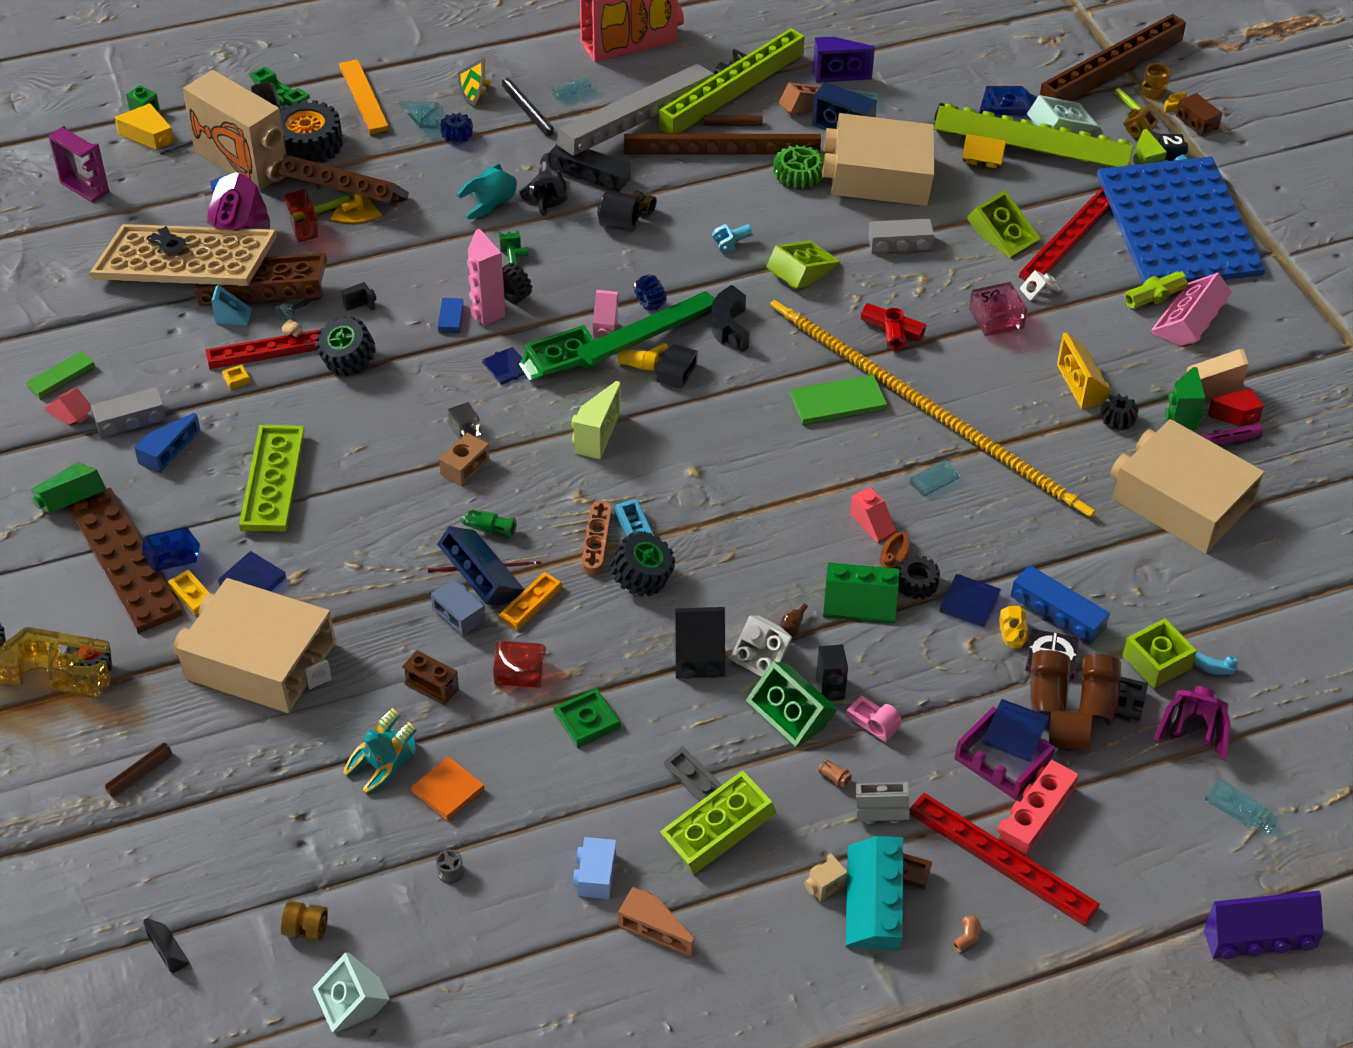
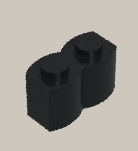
M673 344L669 349H666L663 360L658 362L655 368L657 382L682 389L697 365L698 351L677 344Z

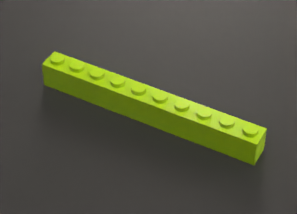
M790 28L659 110V129L667 134H679L703 119L704 115H709L804 55L805 36Z
M945 103V106L939 105L934 126L936 131L966 137V134L1005 140L1007 146L1108 167L1128 166L1130 164L1134 147L1130 145L1128 140L1119 139L1118 142L1110 141L1111 137L1099 135V138L1091 137L1089 132L1080 131L1079 134L1071 133L1072 129L1060 127V130L1052 129L1050 124L1041 123L1040 126L1032 125L1033 121L1021 119V122L1013 121L1014 117L1002 115V118L994 117L995 113L983 111V114L975 113V109L964 107V110H959L953 104Z

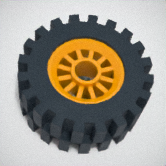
M302 100L300 104L295 101L291 102L292 106L287 104L282 106L283 110H280L286 155L316 163L320 161L323 164L327 162L326 158L333 159L335 153L338 154L340 152V147L343 145L339 113L335 111L334 107H328L325 102L318 104L317 100H312V103Z

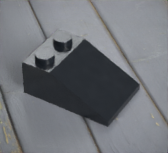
M725 607L675 608L674 659L676 678L725 677Z

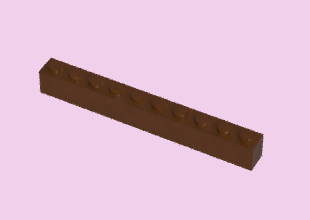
M1171 14L1043 82L1040 95L1073 101L1181 42L1186 22Z

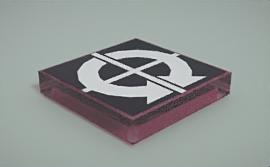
M1031 629L1025 671L1031 672L1033 653L1041 650H1053L1065 653L1070 657V679H1074L1080 637Z

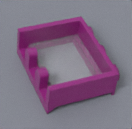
M65 126L48 135L60 184L92 203L110 192L99 144L87 142L66 130Z
M992 707L958 740L954 759L1017 800L1020 793L1036 777L1039 769L1042 766L1046 767L1051 761L1055 746L1030 731L1027 727L1019 724L1007 714Z

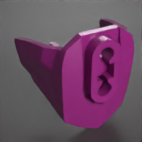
M240 172L221 178L211 199L206 222L212 227L237 231L244 227L250 229H270L267 207L257 185Z
M1196 686L1193 692L1179 690L1176 692L1173 701L1167 705L1153 741L1157 742L1158 739L1165 738L1178 710L1172 735L1178 738L1182 724L1189 718L1196 717L1202 719L1206 729L1203 745L1212 744L1216 728L1215 752L1221 756V760L1226 761L1231 725L1228 715L1229 704L1214 698L1215 691L1209 688Z

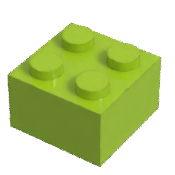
M1164 618L1128 637L1123 657L1155 689L1192 669L1197 650Z

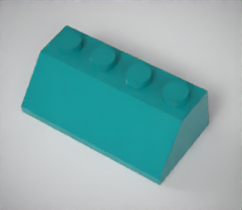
M875 836L848 845L845 947L900 950L903 927V837Z

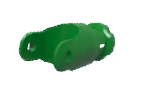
M470 510L468 515H464L461 519L465 526L490 534H504L510 539L514 536L517 527L516 518L507 519L488 511Z

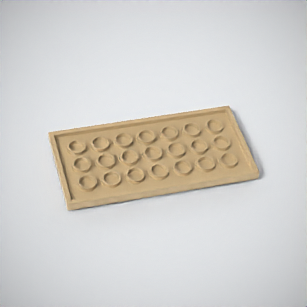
M122 224L90 271L92 279L104 281L121 280L248 286L277 235L275 230L241 228L237 231L215 227L167 226L172 237H182L186 241V247L183 252L167 256L161 252L160 245L150 244L147 239L152 233L158 234L157 229H162L165 226Z

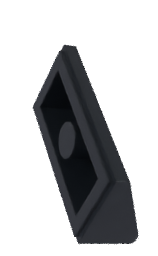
M148 918L143 920L146 934L169 972L173 974L187 966L189 961L168 927L163 923Z

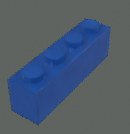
M1029 565L1013 581L1012 598L1052 621L1058 627L1072 633L1078 639L1091 645L1106 629L1110 612L1033 566Z

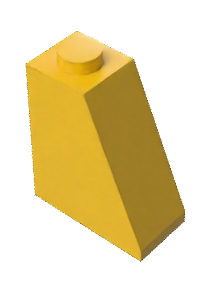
M150 103L114 117L119 135L155 150L174 143L171 126Z

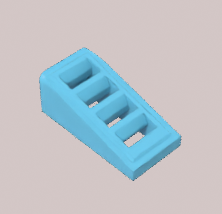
M638 499L616 504L614 513L627 537L633 532L637 534L638 531H643L645 534L649 532L654 536ZM630 513H633V514H634V515H631V516H628V517L626 516V514H630ZM635 519L638 520V521H636V522L629 523V521H631V520H635ZM640 525L642 527L636 530H632L633 527H637Z

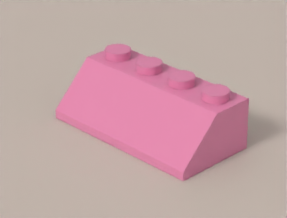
M477 229L468 248L467 265L470 272L468 281L471 285L469 296L472 301L471 314L473 318L485 326L505 317L502 255L490 239L480 229Z
M1216 273L1189 282L1187 288L1178 293L1152 328L1151 333L1179 346L1188 343L1192 345L1201 339L1202 333L1209 328V323L1218 315V311L1227 303L1226 300L1232 293L1221 275Z

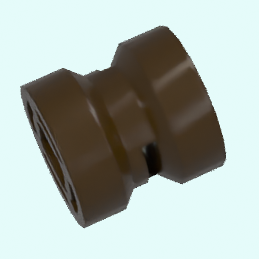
M636 190L633 195L640 197V211L647 216L652 215L656 208L657 198L652 195L646 196L643 192Z

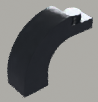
M733 285L722 290L712 303L711 330L721 345L729 341L732 346L744 352L749 349V332L733 319L745 312L746 295Z

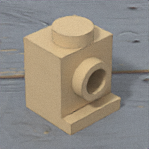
M829 854L824 864H818L811 869L809 879L804 881V885L811 895H815L821 902L846 887L848 872L832 854Z

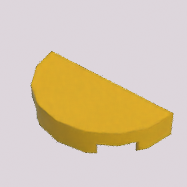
M1178 92L1171 94L1165 101V112L1176 111L1179 100L1188 97L1187 93Z

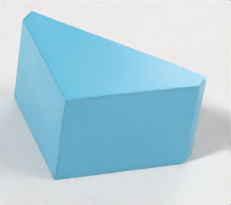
M217 285L211 301L216 324H248L252 308Z

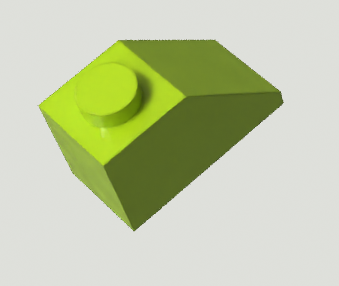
M1147 129L1142 131L1133 155L1135 165L1161 162L1166 158V150Z

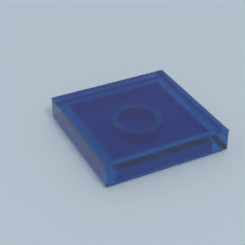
M250 551L218 579V584L221 586L225 579L229 578L271 592L286 578V572Z
M956 574L940 605L939 612L985 627L1000 596L1001 589Z
M1001 699L984 736L983 745L1031 762L1049 721V716Z

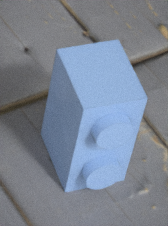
M584 837L583 847H578L577 863H580V868L574 870L573 885L578 886V896L610 899L616 859V840Z

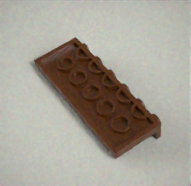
M285 154L279 170V174L386 203H390L391 200L398 202L400 199L407 200L409 192L389 181Z
M326 253L265 257L248 286H219L243 303L323 297L321 283L327 263ZM195 284L194 291L200 306L212 305L211 301L217 284Z

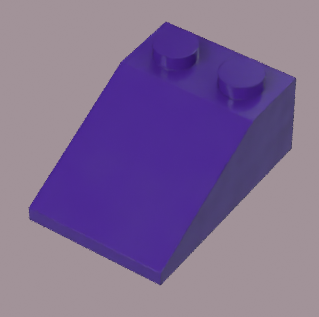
M838 37L815 38L813 72L816 83L872 80L875 47Z

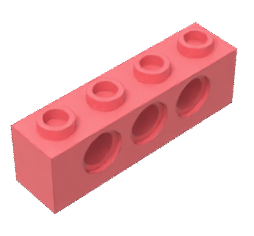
M1052 759L1046 767L1042 766L1035 777V783L1033 785L1029 783L1026 787L1022 801H1016L1013 805L1009 819L1004 818L1001 821L997 830L1000 833L999 840L1027 857L1074 791L1079 774Z

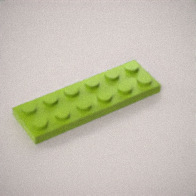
M259 425L239 521L240 531L287 532L305 434L304 426Z

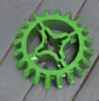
M796 145V147L789 146L788 149L783 148L781 152H777L773 162V172L776 180L780 181L781 184H787V188L793 186L795 189L797 187L804 189V187L811 188L812 185L818 186V183L822 182L824 178L822 177L824 155L819 154V150H813L812 147L806 148L805 145L803 147Z

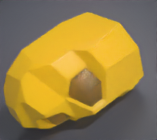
M1008 606L1002 609L999 617L1002 640L1008 647L1020 649L1028 640L1026 612L1021 606Z

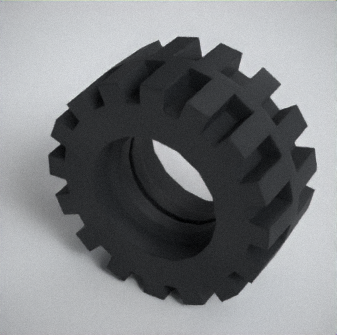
M512 262L502 267L504 296L507 301L510 300V303L516 304L532 293L531 279H528V274L524 273L522 267L519 268L518 264Z
M915 555V558L909 556L907 561L905 559L901 561V564L898 566V588H900V592H905L907 597L913 596V599H917V597L925 599L926 595L931 597L932 593L937 591L940 569H938L937 563L934 564L932 559L927 560L925 556L919 558V555ZM921 575L924 576L926 579L916 580L910 576Z

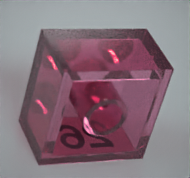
M1011 282L971 290L969 310L985 336L1025 327L1028 309Z

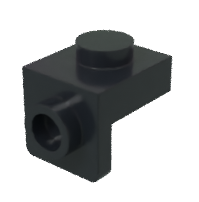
M365 282L341 290L343 306L347 311L367 304L371 311L375 309L374 301L377 300L376 294L373 289H369Z

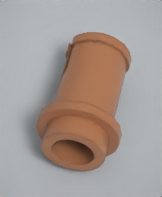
M828 759L823 761L824 764H820L818 773L834 781L837 787L846 788L851 782L852 774H850L848 769H842Z

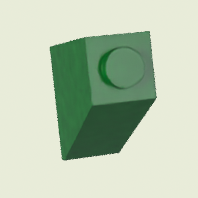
M77 462L32 488L31 491L34 495L32 500L38 509L51 513L106 490V487L97 469Z

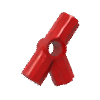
M866 303L861 313V320L883 327V331L886 334L887 347H890L892 351H899L902 347L906 346L905 336L921 341L927 327L925 323L904 316V312L899 308H889L886 310Z

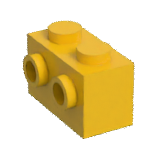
M966 134L962 159L966 160V164L977 166L978 163H983L987 168L997 169V166L1002 167L1006 141Z

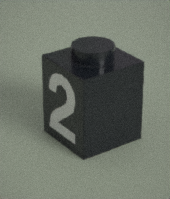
M1159 134L1158 142L1167 152L1165 160L1174 161L1178 156L1187 154L1188 143L1185 142L1183 134Z

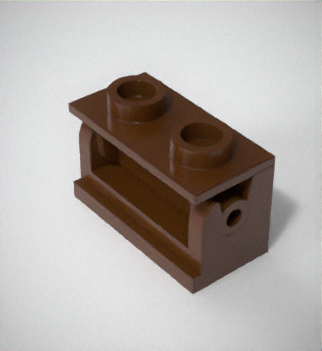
M1195 93L1179 100L1176 117L1200 136H1203L1204 131L1209 132L1213 129H1219L1222 112Z
M418 650L402 666L405 669L406 680L404 684L444 706L459 690L457 670Z

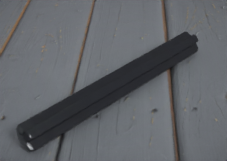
M508 77L501 81L502 87L545 136L553 135L554 127L516 84Z

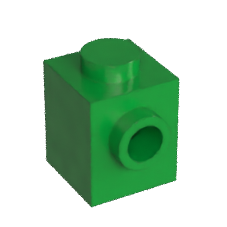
M141 85L126 94L130 111L149 103L156 111L160 109L157 93Z

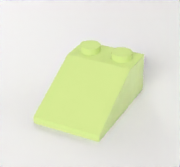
M615 381L582 405L578 414L573 416L571 428H574L572 444L575 445V454L601 459L621 414L620 382Z

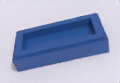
M442 298L438 332H460L464 306L463 298Z

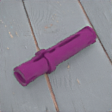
M1260 424L1227 431L1216 430L1211 434L1200 436L1220 447H1224L1225 444L1261 438L1263 436V429Z

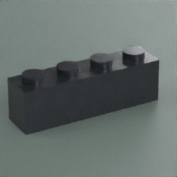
M556 144L549 152L551 166L554 170H560L562 173L620 192L631 179V163L591 149L573 156Z

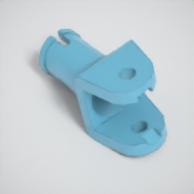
M724 224L712 233L715 241H721L718 247L722 253L735 251L737 241L753 236L749 224L734 230L729 229Z

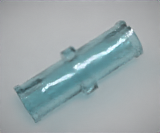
M586 75L576 80H567V83L552 87V92H555L552 94L555 99L568 94L574 95L576 91L591 87V83H588L590 78Z

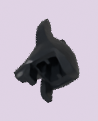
M549 152L545 153L540 160L539 174L529 184L519 190V194L524 200L532 199L537 201V199H540L539 211L542 216L546 215L547 208L558 206L568 200L567 184L560 170L552 168Z

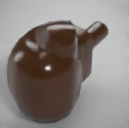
M805 603L802 604L799 610L793 609L781 619L780 627L792 638L797 635L803 619V613L808 608V605Z

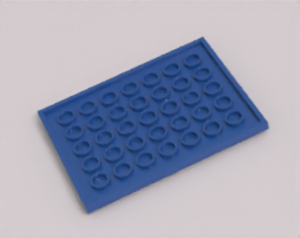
M1212 156L1098 169V179L1142 283L1152 276H1157L1160 279L1181 271L1186 275L1188 283L1219 273L1223 280L1264 275L1266 269Z

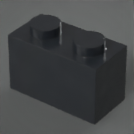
M844 645L819 646L816 669L818 691L828 700L845 698L848 664Z

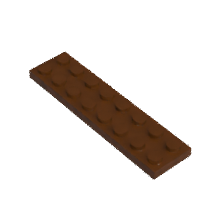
M111 487L67 506L138 634L183 615L180 605Z

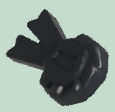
M167 226L157 229L158 234L152 233L151 236L147 237L150 244L160 245L161 252L167 256L177 255L183 252L186 247L185 239L182 237H172Z

